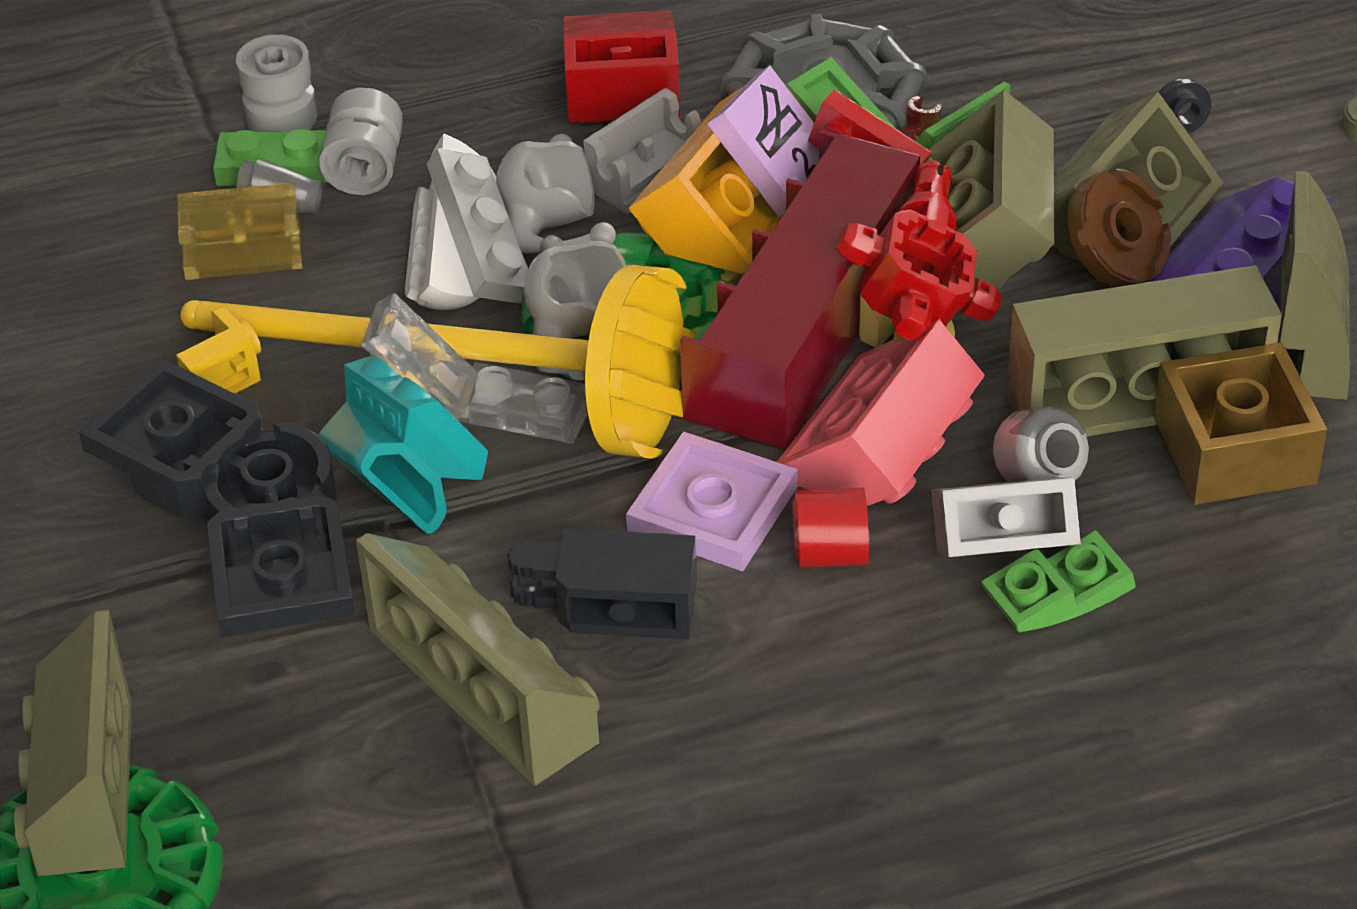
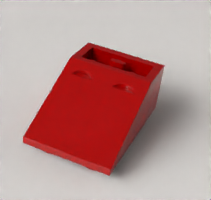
M671 10L564 16V53L569 123L588 122L597 124L615 121L665 88L677 94L680 108L676 31Z

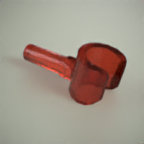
M915 96L908 101L907 125L901 131V133L914 141L924 130L939 122L941 113L940 104L936 105L932 110H921L923 98L920 96Z

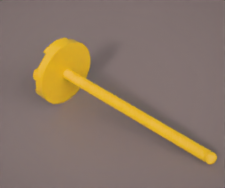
M627 265L618 270L608 282L599 300L589 340L399 321L409 332L412 351L408 353L584 371L586 404L590 425L598 444L610 454L649 459L659 456L664 450L655 447L663 437L671 416L683 417L682 391H679L681 381L680 339L682 336L695 339V332L683 327L681 304L676 288L686 289V286L681 276L673 269ZM198 300L188 301L180 312L182 323L191 330L198 329L200 331L215 332L211 311L224 306L239 322H248L254 329L257 337L372 349L370 344L371 335L377 332V342L380 350L393 351L382 340L389 321L385 319L210 301L200 302Z

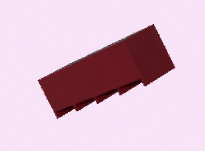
M823 129L819 131V159L817 165L806 182L791 178L787 179L786 212L772 233L758 229L752 231V263L737 286L718 282L717 316L702 339L699 341L682 336L680 339L684 420L782 450L788 448L859 334L860 290L865 265L863 264L862 267H858L842 258L835 250L837 238L846 223L865 225L878 230L877 235H880L893 215L913 195V177L916 168L920 165V155Z

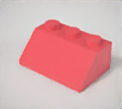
M938 319L932 322L923 336L917 340H909L900 336L860 354L777 462L798 469V487L803 489L819 490L864 487L867 506L882 500L887 504L894 503L913 488L916 483V478L913 474L921 463L931 458L942 448L945 443L942 434L947 427L970 409L973 404L970 396L985 375L941 320Z

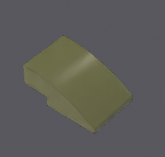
M1295 171L1281 260L1280 312L1282 317L1279 343L1282 342L1286 349H1297V372L1310 397L1347 400L1350 380L1349 265L1345 243L1336 216L1320 187L1309 172Z

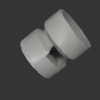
M266 35L244 44L237 52L236 67L239 83L243 89L242 103L249 130L254 132L310 130L317 120V107L314 88L310 81L311 66L309 53L305 44L295 37L286 35Z
M359 87L347 90L335 99L330 110L327 133L324 137L319 160L323 176L336 189L349 194L367 195L378 192L388 185L394 171L397 147L403 127V113L397 102L386 93L373 88Z

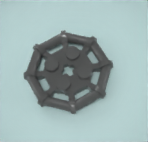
M822 13L810 14L809 20L767 33L753 31L745 36L742 40V50L731 70L725 73L719 80V93L724 100L746 85L755 75L763 71L764 69L756 68L764 63H768L766 68L772 65L773 70L785 86H787L788 82L831 57L898 131L902 132L907 126L906 116L917 94L922 92L927 86L928 80L925 68L921 64L913 62L894 41L892 30L883 25H878L872 29L826 20L822 18ZM833 43L847 45V48L833 45ZM881 88L895 89L890 99L879 94Z

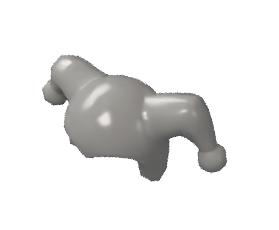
M558 134L552 137L549 143L523 141L513 146L503 157L497 171L496 184L523 255H539L555 243L563 241L554 235H548L544 239L539 237L538 235L543 229L569 224L593 215L595 208L594 189L588 162L582 147L573 143L569 136Z
M605 222L598 223L591 229L589 234L555 243L533 260L524 282L525 303L530 315L534 319L533 335L571 339L589 337L595 311L604 289L613 275L626 266L624 258L616 246L612 244L616 239V232L612 225ZM537 367L541 372L569 374L572 380H585L584 371Z

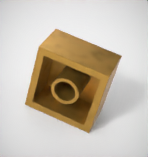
M1282 342L1160 362L1154 419L1194 505L1318 483L1327 428Z

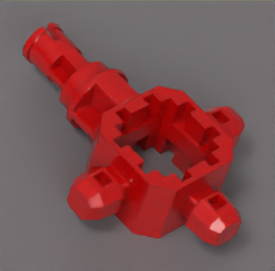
M927 161L916 168L913 177V195L893 215L880 235H877L878 230L865 225L846 223L837 238L835 248L842 258L858 267H862L863 264L865 265L860 294L872 310L892 319L893 326L898 335L909 340L919 339L931 323L938 319L946 327L959 309L960 314L981 321H991L1001 305L1002 294L996 287L980 278L974 279L977 250L964 234L956 231V215L948 201L953 180L952 172L945 165L941 170V175H939L938 167L940 162Z

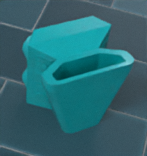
M376 355L344 364L346 402L324 426L318 436L327 445L330 456L344 469L421 530L432 534L441 525L447 511L441 478L482 480L488 450L435 398L410 378L402 377Z

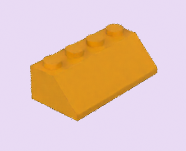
M741 87L716 105L628 209L639 221L643 231L654 239L666 255L745 274L752 263V231L758 229L772 233L783 215L777 216L719 138L707 125L743 88Z

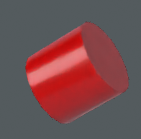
M865 488L795 491V500H792L794 557L798 559L799 568L868 565L869 531Z

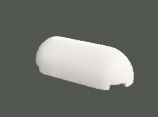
M446 134L442 135L433 151L434 153L437 148L479 155L466 144ZM492 170L493 176H494L495 181H496V175H495V173H494L493 170ZM432 181L429 190L418 187L415 197L405 294L407 298L417 301L421 306L436 310H452L467 306L478 300L479 297L473 296Z

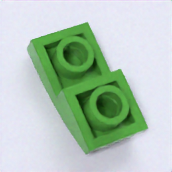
M1095 530L1080 539L1081 544L1070 545L1048 559L1036 548L982 580L981 583L985 592L1018 632H1024L1073 619L1136 588L1133 572Z

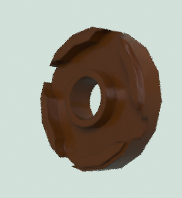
M1126 169L1101 171L1080 182L1070 198L1067 222L1071 243L1083 266L1097 280L1113 288L1141 284L1151 280L1160 274L1169 258L1171 245L1169 222L1162 224L1158 210L1164 207L1157 193L1143 178ZM1115 217H1118L1123 223L1126 239H1123L1118 233Z

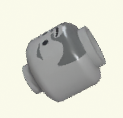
M1041 407L1016 411L1001 423L994 436L993 456L995 465L1007 482L1055 477H1073L1077 480L1087 464L1089 444L1086 431L1077 418L1063 409Z

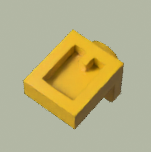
M224 306L211 311L215 336L176 355L179 367L233 393H237L261 381L256 356L261 353V345L257 334L248 322H239Z

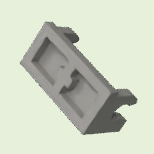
M665 88L584 140V153L592 177L594 194L623 213H630L631 211L628 208L638 198L641 191H644L702 123L697 111L693 110L685 116V126L678 115L680 108L677 94Z

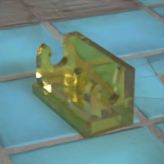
M295 183L177 194L179 244H183V269L186 280L303 269L302 230Z

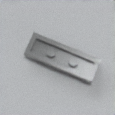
M437 148L426 164L473 296L522 304L524 282L528 267L487 157Z

